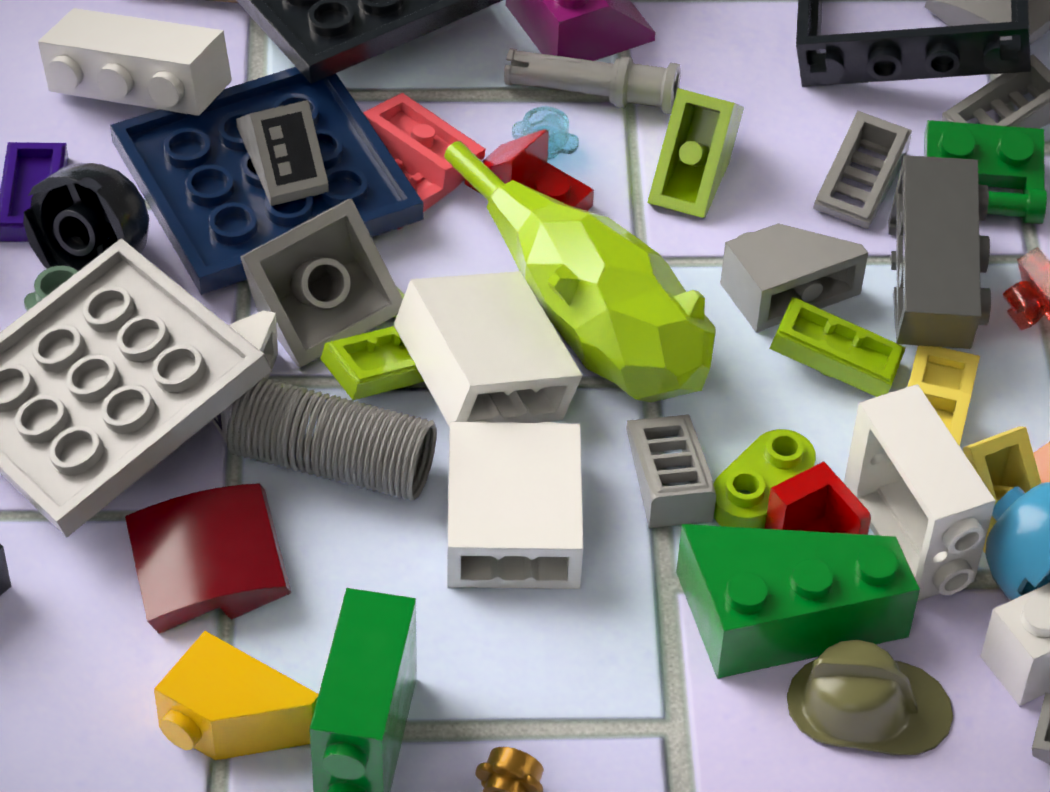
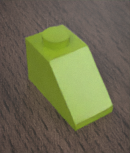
M678 88L647 203L706 218L729 165L744 107L734 102Z

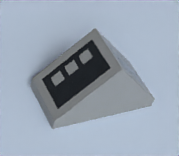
M308 100L250 113L236 119L237 129L271 206L329 192L328 180Z

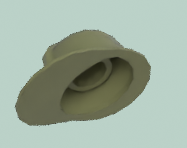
M862 640L841 641L827 648L817 659L805 664L792 678L787 692L789 715L798 729L816 742L836 747L856 748L890 755H919L935 749L948 736L953 720L950 698L939 681L923 669L896 661L881 647Z

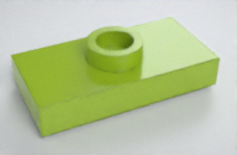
M792 297L769 349L818 370L825 376L838 379L878 397L889 392L906 348Z
M394 326L324 344L321 361L353 401L424 382Z

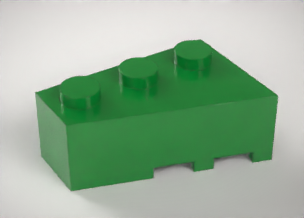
M682 524L676 573L717 679L816 658L827 648L841 641L862 640L881 644L909 637L920 588L896 536Z

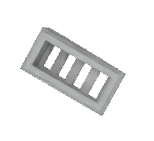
M1032 54L1031 72L1003 73L943 112L942 121L967 123L966 121L975 117L981 124L1038 129L1050 124V70ZM1030 93L1035 99L1029 102L1024 95ZM1012 101L1019 109L1013 112L1006 103ZM993 109L1003 120L996 123L986 112Z
M857 110L816 197L813 209L869 229L900 170L904 155L909 150L912 130ZM862 147L887 157L884 161L858 150ZM854 162L879 171V174L876 176L850 165ZM846 177L871 186V192L846 184L842 180ZM837 192L862 201L865 205L863 208L833 197Z
M690 415L627 420L626 430L648 527L659 528L713 522L716 492ZM677 435H678V437H673V438H663V439L647 440V438H657V437H667V436H677ZM682 449L681 453L661 455L651 454V452ZM686 466V468L657 471V468ZM690 482V484L662 487V484Z

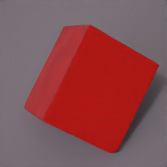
M823 461L771 488L764 529L868 535L871 514Z

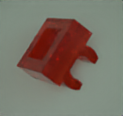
M1038 247L1017 259L1022 281L1015 283L1003 293V298L1011 306L1007 313L1021 331L1035 325L1043 316L1050 322V261Z

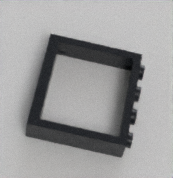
M798 0L796 49L802 87L1031 72L1029 0H1011L1012 22L821 35L822 0ZM1012 36V40H1000V37ZM820 49H825L826 53H820Z

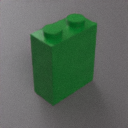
M346 588L310 725L313 792H391L417 680L416 598Z

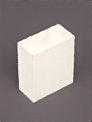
M521 271L410 279L395 319L394 327L416 364L448 426L450 422L539 423L564 419L583 375Z
M450 422L447 588L580 589L583 560L580 424L554 422Z

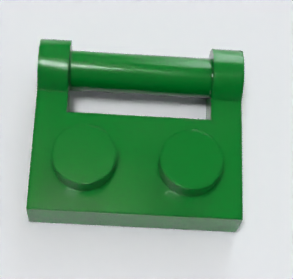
M927 120L924 132V156L978 160V184L988 185V187L1023 190V194L989 191L987 214L1023 217V223L1043 224L1047 204L1044 129Z

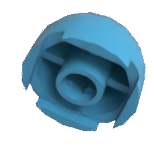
M1050 482L1041 483L1026 493L1019 486L1014 487L994 506L992 517L997 522L989 532L985 552L993 580L1010 601L1050 583Z

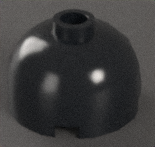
M97 163L72 164L58 170L33 186L29 195H33L31 207L24 211L23 224L31 248L42 265L47 269L54 266H69L80 271L121 238L140 254L146 246L150 218L145 200L134 183L116 169Z

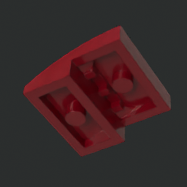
M260 483L232 485L198 491L148 506L125 516L146 619L159 634L219 607L232 620L292 593L266 491Z

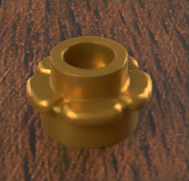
M511 747L493 748L487 762L480 763L476 768L475 775L481 780V785L484 787L483 792H543V786L540 783L544 772L542 764L536 758L521 750Z

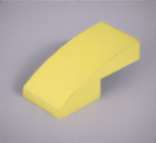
M918 346L907 387L919 385L960 446L980 356L943 347Z

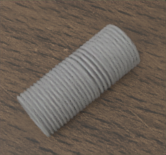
M263 378L232 404L227 424L226 440L227 447L232 455L237 454L238 457H249L250 460L255 459L256 462L261 460L262 463L267 462L269 465H279L281 468L286 467L287 470L293 468L294 471L300 470L301 473L315 474L316 477L322 476L323 479L329 478L330 481H341L342 484L347 483L348 486L353 484L354 487L359 486L361 489L365 487L366 490L372 489L373 492L378 491L379 494L384 492L385 495L390 494L391 497L396 495L397 498L403 497L404 500L409 499L411 502L419 497L427 481L435 453L437 428L434 421H428L427 418H415L414 415H403L402 412L397 413L396 410H384L383 407L378 408V406L372 407L371 404H360L359 401L354 402L353 399H341L340 396L336 397V395L330 397L328 393L323 395L321 391L315 393L314 389L308 391L307 388H299L298 385L292 386V384H286L285 382L280 383V381Z

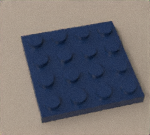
M296 67L224 89L199 116L159 109L110 125L112 143L201 295L247 280L240 256L347 199L353 200L371 237L424 220L423 201L336 73L311 84ZM308 100L328 180L329 192L271 206L237 129L236 119L250 113Z

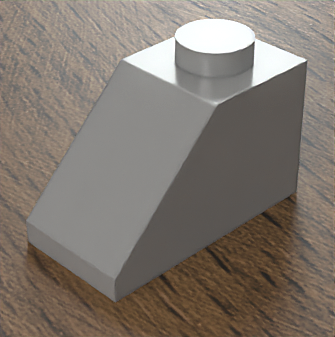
M777 223L755 232L743 233L737 238L725 242L720 284L755 332H759L781 323L792 297L822 309L860 295L868 251L862 244Z

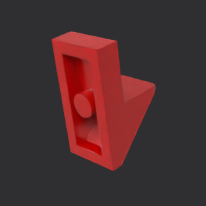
M546 129L501 144L482 161L505 184L514 180L564 204L588 211L593 206L594 189L547 163L549 132ZM464 178V184H465L466 186L472 188L473 190L477 191V190Z

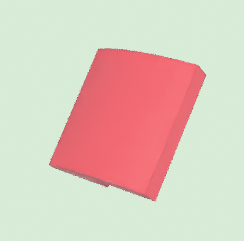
M400 93L363 112L423 201V212L451 193L464 181V177L444 157L446 149L452 143L461 141L481 161L484 159L486 150L484 147L404 93Z

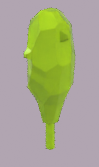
M461 141L452 143L446 149L445 159L488 200L486 207L519 271H521L551 323L586 369L615 383L632 398L650 403L702 391L711 368L716 327L704 314L705 297L696 290L686 292L669 264L659 253L609 217L569 206L514 180L505 184Z

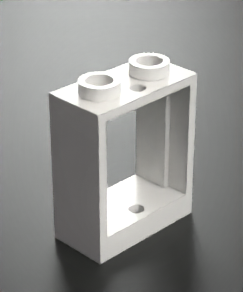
M918 384L859 402L844 484L870 512L871 522L869 528L873 534L896 536L920 588L918 601L938 594L952 595L963 590L975 581L996 500Z

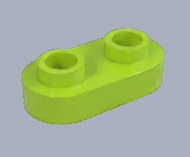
M786 429L771 430L760 435L715 479L713 483L716 492L715 521L720 526L764 529L771 488L815 466L816 452L812 443L800 433ZM738 490H747L751 494H742Z

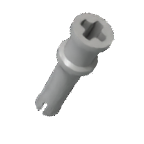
M513 48L509 49L506 57L507 61H511V65H505L504 82L506 85L516 84L609 97L610 103L615 104V107L625 108L628 103L661 107L664 114H671L677 89L680 87L681 77L680 64L670 63L667 68L634 64L631 57L622 56L621 59L616 58L613 64L517 51V49Z

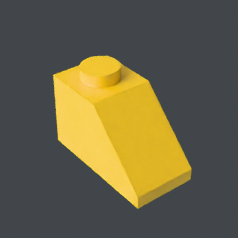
M207 631L201 634L154 688L159 728L169 741L184 750L194 748L216 761L310 744V725L318 693Z

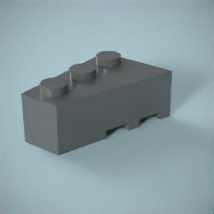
M904 155L888 220V234L896 235V251H891L890 256L891 270H896L897 287H894L893 290L896 344L971 349L978 325L987 326L989 323L990 288H981L980 273H986L988 269L990 239L989 236L979 235V221H985L987 217L989 189L988 185L978 184V160Z

